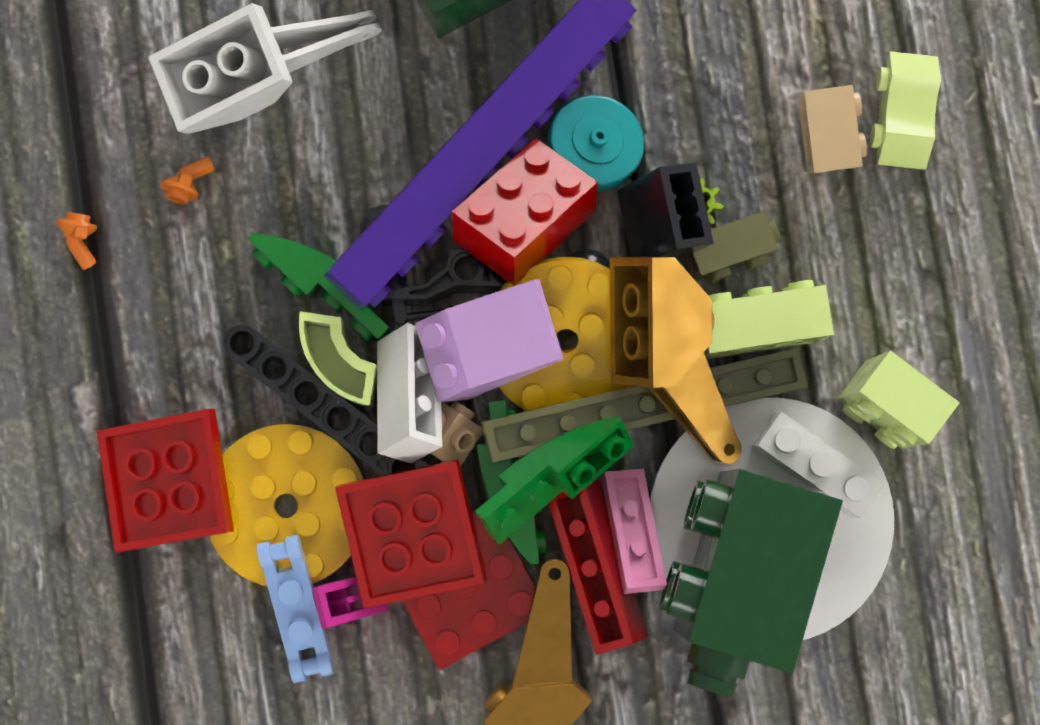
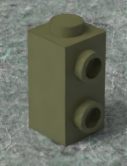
M765 211L711 229L714 244L688 255L697 281L707 277L709 283H714L732 276L730 269L745 264L747 270H752L770 263L769 256L778 250L776 243L781 242V237L774 219L768 220Z

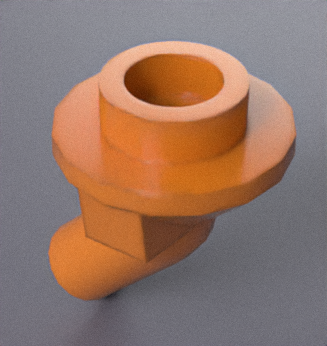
M206 156L179 169L176 175L161 181L159 187L165 191L164 197L182 205H187L189 200H198L199 193L192 180L213 172V163Z
M66 212L65 219L57 218L56 224L63 232V237H66L68 249L83 270L88 269L97 261L83 240L97 230V225L90 223L91 216Z

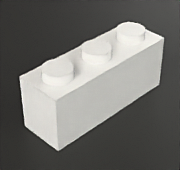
M406 323L377 341L378 454L413 463L442 447L441 402H438L417 328L415 325Z
M782 411L772 416L752 445L753 449L813 491L843 500L841 510L852 518H862L885 485L884 482Z

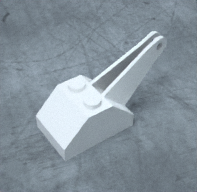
M251 3L150 55L148 58L178 132L190 134L240 121L274 104L292 84L290 72L347 46L370 39L378 35L382 29L379 23L370 24L377 18L373 10L346 16L270 27L263 7ZM330 37L282 55L280 49Z

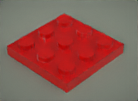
M204 409L97 431L115 553L234 532L215 409Z
M458 459L339 484L335 487L364 608L481 585L487 581Z
M475 511L471 515L487 581L485 584L403 600L439 671L527 624L536 591L509 537L500 545L496 543L487 533Z

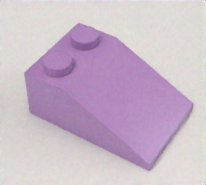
M534 279L447 308L415 323L438 402L469 400L564 360L540 279Z

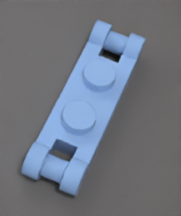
M299 535L285 537V542L272 545L270 541L257 544L258 560L266 579L293 683L306 681L307 676L318 673L322 677L334 674L332 654L325 629L321 628L312 590L313 584ZM289 558L292 566L278 569L276 561ZM314 647L316 657L303 660L301 650Z

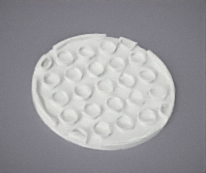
M765 397L725 407L742 446L741 455L735 463L724 464L712 461L685 431L669 450L655 476L650 493V502L665 576L667 578L673 561L689 566L693 564L701 534L683 529L689 500L697 480L705 482L707 479L717 482L721 471L743 469L812 490L752 448V445L772 416L782 411L885 483L862 518H852L840 510L803 640L825 633L849 618L863 605L877 586L888 563L894 535V509L889 484L883 469L866 442L851 427L831 413L814 405L792 399Z

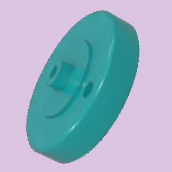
M590 94L576 97L558 110L549 125L546 146L598 181L597 191H607L623 184L637 169L644 152V136L638 120L626 106L610 97Z

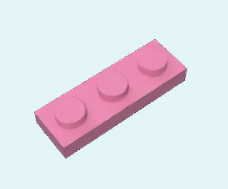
M644 468L604 472L601 481L623 594L663 590L667 586Z

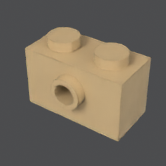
M853 85L797 93L806 172L820 173L862 167V157L867 155V144L864 134L858 131L857 117L862 116V102L860 94L858 92L854 93Z

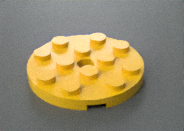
M576 257L550 258L542 260L531 267L525 277L516 285L540 279L556 334L560 330L570 329L577 334L578 341L572 348L561 350L564 360L500 386L499 388L520 408L531 411L633 387L632 385L611 383L610 269L594 261ZM507 281L499 291L513 287V285Z
M278 424L248 433L223 453L234 532L209 537L217 553L230 568L254 583L267 586L263 569L258 560L256 545L270 541L271 545L285 542V537L296 534L299 535L312 584L336 572L351 557L335 487L339 484L362 480L364 476L355 459L340 443L325 433L310 427ZM284 494L294 496L298 503L296 513L289 518L281 517L275 509L277 499ZM289 558L276 561L278 569L292 566Z

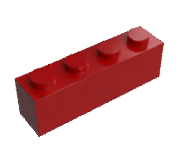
M599 479L594 480L573 499L562 491L549 503V507L595 655L633 645L647 638L648 635L635 593L623 594L605 497Z

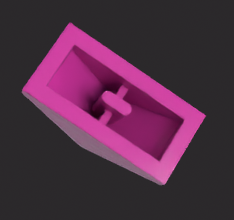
M356 576L312 588L322 629L389 610L388 604L368 608L363 607Z

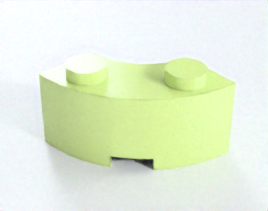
M890 51L886 67H879L876 79V90L882 91L878 124H873L870 135V147L877 148L878 165L926 170L935 140V113L941 84L937 56Z
M300 312L299 334L301 345L308 362L318 377L343 398L358 405L373 408L377 387V365L360 359L352 352L346 339L344 320L341 317Z

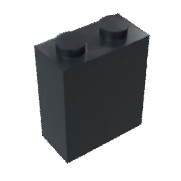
M696 162L658 167L617 190L631 257H675L679 260L714 244Z

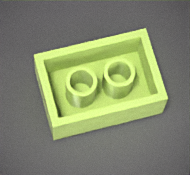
M813 280L790 283L787 288L773 293L772 286L747 290V294H743L741 298L732 299L731 292L708 295L712 299L715 323L712 330V343L704 352L706 359L818 343L834 335L826 285L814 287Z
M891 350L866 360L837 398L838 401L845 405L842 411L848 417L859 424H862L864 421L877 429L875 436L892 449H895L897 445L901 448L930 444L960 403Z

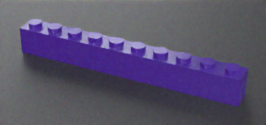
M578 0L323 276L359 309L365 307L368 303L376 307L391 291V288L387 285L388 281L396 273L403 277L416 264L419 258L414 253L424 242L430 247L446 231V228L442 225L443 221L470 196L469 193L478 183L484 184L500 169L496 164L505 154L512 158L525 145L528 140L522 135L532 125L539 129L554 113L549 106L558 96L565 100L579 86L580 82L576 77L584 68L591 72L607 54L602 48L610 39L616 44L632 28L628 20L637 10L627 0Z

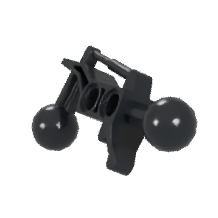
M381 204L372 208L364 215L360 224V235L388 205ZM450 249L446 267L426 284L408 287L406 274L401 277L396 273L387 283L391 291L381 302L382 306H393L396 323L404 325L407 321L423 320L445 310L438 309L406 313L405 306L427 307L455 293L492 294L498 292L507 281L500 279L496 272L465 249ZM579 250L569 256L591 260L610 269L608 258L596 250ZM468 263L473 265L478 273L471 280H463L455 273L457 266Z

